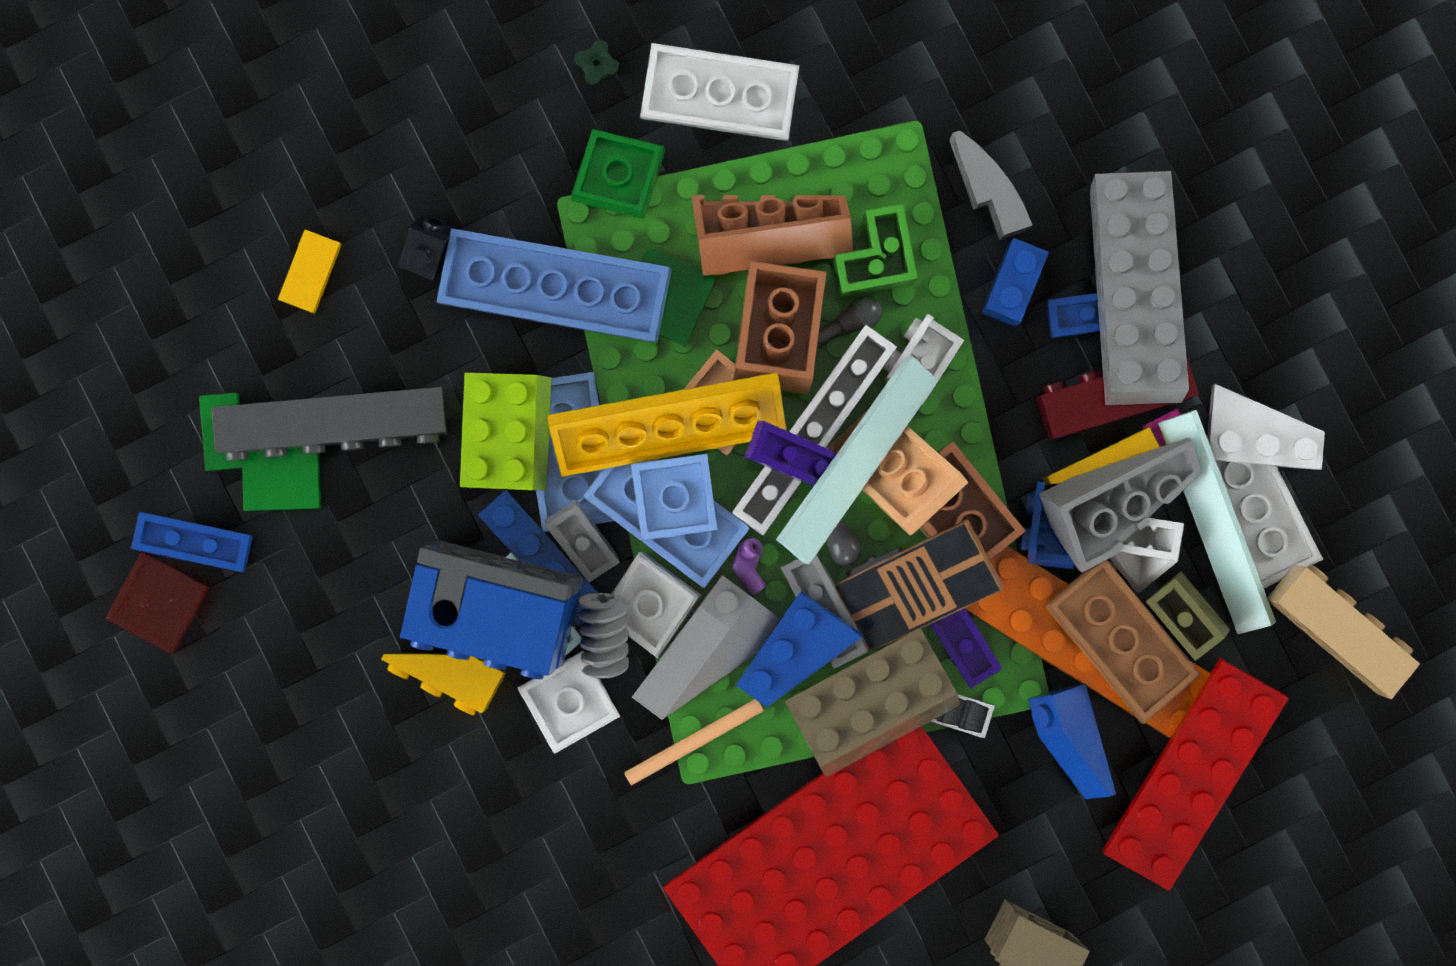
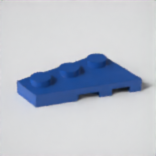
M801 591L736 686L768 707L862 638L864 634Z

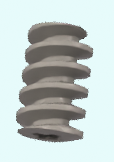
M590 593L579 598V605L587 608L579 612V619L587 622L580 626V633L587 636L580 640V647L587 650L581 654V661L589 664L583 668L582 672L587 676L600 679L619 676L629 667V658L626 656L628 654V644L626 643L628 640V631L626 629L627 616L625 615L627 603L623 598L609 593Z

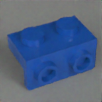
M1037 481L1036 493H1028L1026 515L1033 517L1031 528L1024 527L1025 532L1022 536L1021 550H1028V563L1074 569V562L1050 527L1039 495L1046 491L1045 482Z

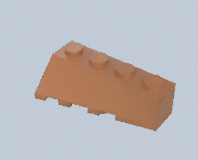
M691 195L703 276L723 275L728 272L749 270L750 261L775 265L799 264L805 261L826 258L834 259L835 255L853 252L851 217L846 196L796 195L793 201H783L776 198V195H761L760 201H739L738 195H723L722 201H705V195Z

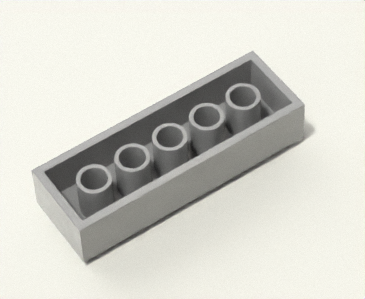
M1171 171L1095 174L1090 188L1105 405L1182 403L1189 391Z

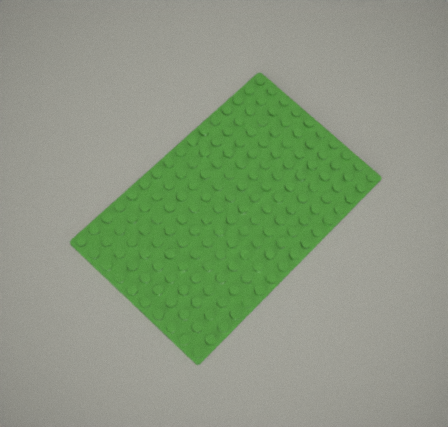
M906 122L657 176L644 219L573 202L571 195L561 197L558 200L557 206L567 249L641 262L647 248L650 247L701 271L702 266L691 195H705V201H722L723 195H738L739 201H760L761 195H776V198L783 201H793L796 195L846 196L851 217L853 252L869 249L863 221L866 210L903 204L918 277L913 285L840 298L833 259L826 258L805 261L799 264H784L782 266L826 272L819 329L837 320V316L857 297L867 295L873 296L878 300L882 308L880 321L871 329L897 346L896 350L901 353L910 341L904 335L914 319L918 318L923 321L927 314L933 316L935 322L964 340L925 403L920 406L907 426L937 452L953 441L1007 507L923 126L920 122ZM748 270L728 272L723 275H712L717 277V280L686 347L661 336L658 338V343H651L584 330L600 405L683 390L716 349L735 364ZM861 330L849 334L842 333L821 346L817 343L813 381L808 394L781 391L786 431L790 432ZM884 366L826 448L871 407L886 386L887 382L884 380L889 372L883 369ZM750 442L737 444L728 456H725L715 448L660 459L665 460L707 454L713 499L731 514L765 467L745 458ZM803 482L796 488L763 536L750 527L737 544L738 546L743 540L755 538L761 542L763 552L759 557L756 571L766 584V587L751 597L780 619H782L796 598L781 567L798 558L776 539L813 488V486ZM861 490L840 520L844 522L846 527L861 542L862 553L860 559L851 566H840L834 563L829 555L827 540L818 553L833 582L836 584L847 578V571L868 562V558L872 555L879 557L898 547L905 550L927 539V537L920 528L910 536ZM628 531L634 559L639 552L644 551L702 595L675 638L722 575L750 595L732 568L737 546L706 587L703 588ZM1014 540L1011 544L1008 545V547L1017 552V547ZM968 613L1001 665L1002 670L971 689L930 624L921 628L957 694L994 705L991 718L1030 710L1029 698L1049 692L1042 659L972 614ZM899 639L872 652L868 651L835 669L829 661L768 707L761 704L764 710L762 713L678 759L682 781L686 784H694L814 757L785 701ZM756 655L668 716L674 744L754 700L752 696L740 689L736 684ZM655 657V658H656V663H658V661L660 660L661 657H659V658ZM931 721L922 725L925 732L948 728Z

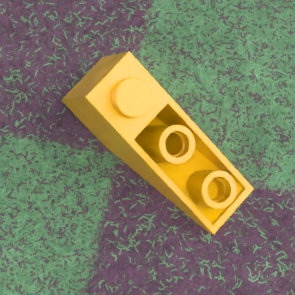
M386 653L381 658L389 663L387 670L406 680L409 675L421 680L420 688L439 698L442 693L456 699L455 707L470 715H474L476 711L484 713L487 710L507 673L505 670L485 666L484 659L470 656L469 660L452 658L447 653Z

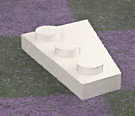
M1217 384L1211 386L1207 439L1216 461L1322 470L1324 431Z

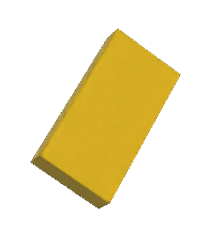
M304 230L278 300L315 314L342 244Z

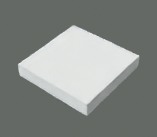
M644 551L638 553L612 592L613 595L623 598L627 603L625 615L627 616L626 629L628 636L657 658L662 657L702 597L700 593Z
M584 650L564 661V665L555 669L551 675H544L543 679H532L518 687L521 696L554 754L621 716L600 678H593L582 672L583 668L589 665L581 661V654Z

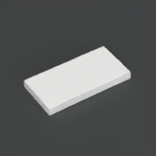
M652 43L640 118L788 141L800 65Z
M1216 461L1263 588L1282 580L1293 565L1309 567L1323 560L1277 466Z

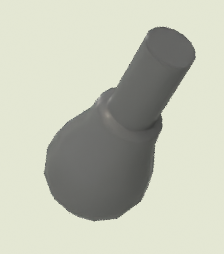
M864 295L857 297L837 316V320L819 329L817 343L821 346L842 333L849 334L862 330L865 325L870 328L874 327L882 317L881 304L873 296Z
M839 521L827 538L829 555L834 563L840 566H851L861 557V542L846 527L843 521Z

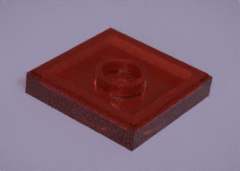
M141 552L105 619L166 652L174 654L210 587L150 554Z

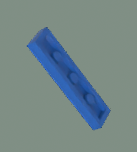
M505 490L478 514L519 561L584 577L508 490ZM584 577L579 598L586 594L599 593ZM579 601L574 618V623L577 627L584 623L579 619V612L587 609L581 607Z

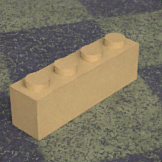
M1293 565L1267 597L1269 603L1377 695L1392 699L1420 665L1419 662L1410 656L1413 652L1412 648L1397 637H1394L1393 640L1382 632L1385 628L1383 623L1369 613L1362 615L1354 608L1357 602L1343 590L1338 589L1335 592L1328 586L1326 582L1329 578L1313 565H1310L1308 568Z

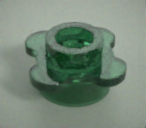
M595 41L590 49L578 51L575 54V64L582 67L585 73V81L588 84L596 85L599 83V80L618 71V62L611 58L608 53V45L604 41ZM595 59L600 61L598 66L593 65Z

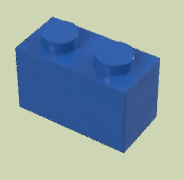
M1013 238L1006 248L981 314L1014 327L1020 324L1049 252Z

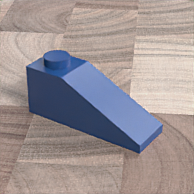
M1086 684L1063 687L1029 698L1032 719L1039 738L1085 799L1116 795Z

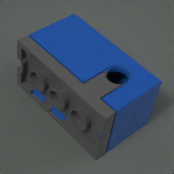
M441 540L420 547L417 563L419 564H416L400 638L411 640L410 645L414 648L433 650L434 646L448 650L447 655L452 658L469 660L470 656L484 659V665L490 668L505 670L507 666L521 669V675L533 679H543L544 675L549 676L555 669L564 665L566 649L584 577ZM450 602L456 606L458 616L451 611Z

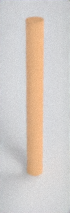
M754 699L625 771L624 774L632 786L762 713L764 710L760 702Z

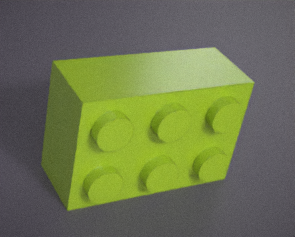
M465 373L460 487L547 491L549 450L547 415H550L552 377L524 374Z

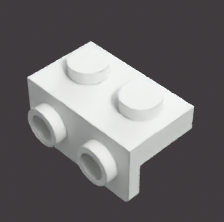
M929 314L925 316L923 321L915 318L904 335L906 339L910 340L902 353L895 349L883 368L889 372L884 381L888 383L906 356H913L939 381L964 340L933 320L934 317Z

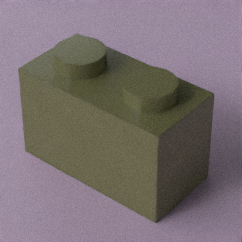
M1182 571L1156 590L1146 600V603L1195 661L1222 641L1230 631L1228 626Z

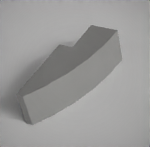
M961 131L952 133L949 141L973 210L988 206L999 240L1028 231L1032 227L1031 220L1009 178L976 142Z

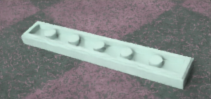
M913 356L905 357L776 540L802 563L810 564L937 384L938 380Z
M1197 410L1159 422L1158 424L1166 445L1185 438L1192 440L1202 473L1183 491L1237 634L1272 626L1276 622Z

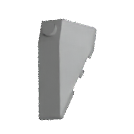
M1185 438L1071 477L1039 495L1050 527L1080 572H1084L1115 556L1124 547L1122 542L1136 529L1142 530L1149 524L1148 518L1163 503H1171L1202 472L1192 440Z
M722 575L632 698L663 720L756 655L781 619Z

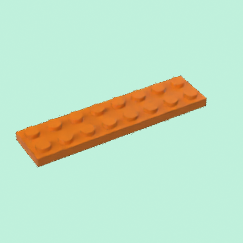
M1008 546L994 556L990 561L1004 588L1002 591L966 607V611L1075 680L1086 684L1088 688L1134 716L1044 607L1048 601L1068 584L1042 567L1028 563L1026 557ZM1193 662L1192 664L1201 675L1145 722L1168 738H1171L1210 674Z

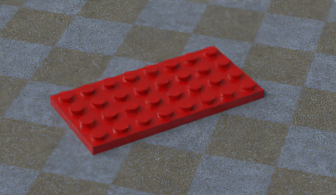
M921 726L828 777H825L822 772L664 884L663 889L718 966H816L999 835Z

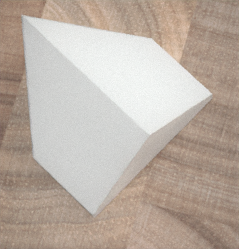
M1148 518L1150 523L1142 530L1136 529L1122 542L1124 547L1115 556L1110 558L1137 594L1178 562L1184 523Z

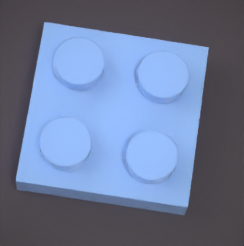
M707 454L631 464L642 541L718 530Z

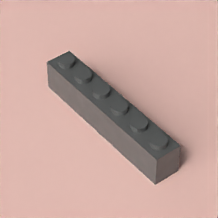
M442 387L211 407L215 453L226 455V461L248 460L250 452L264 451L265 458L288 456L287 449L302 448L303 454L326 452L325 446L341 444V451L364 449L363 442L379 441V447L401 446V439L417 438V444L440 442L439 435H448L444 390Z

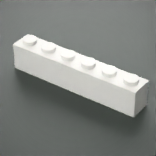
M865 325L790 432L826 448L897 346ZM765 466L732 514L763 536L801 481Z

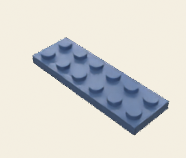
M451 228L436 302L448 306L658 343L672 269L662 265Z

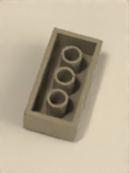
M921 628L785 701L825 777L960 706L958 694Z

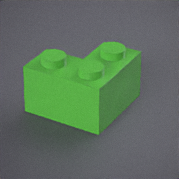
M897 204L866 210L863 221L869 249L838 254L833 259L840 298L913 285L918 279L904 205Z

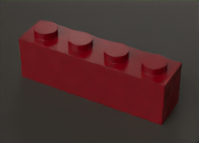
M1188 358L1189 391L1184 400L1199 395ZM1101 370L1079 376L1081 383L1066 387L1065 381L1043 387L1045 394L1036 398L1048 441L1174 404L1105 405L1104 382Z

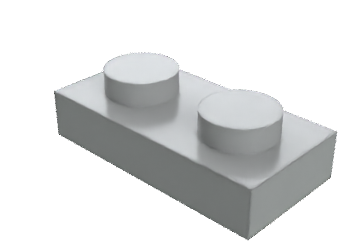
M577 500L545 520L547 529L588 583L620 563L618 554Z

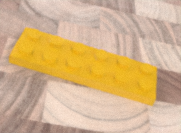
M778 373L547 415L561 477L747 443L752 438L757 421H766L786 430Z

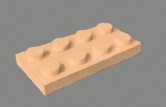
M866 412L836 438L827 449L838 453ZM906 426L862 491L911 536L968 484V481L911 428Z

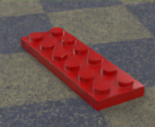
M1219 658L1103 847L1104 855L1170 891L1288 701L1287 695Z

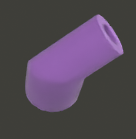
M755 538L745 539L737 546L732 565L733 571L751 596L766 587V584L756 571L759 557L763 552V546Z

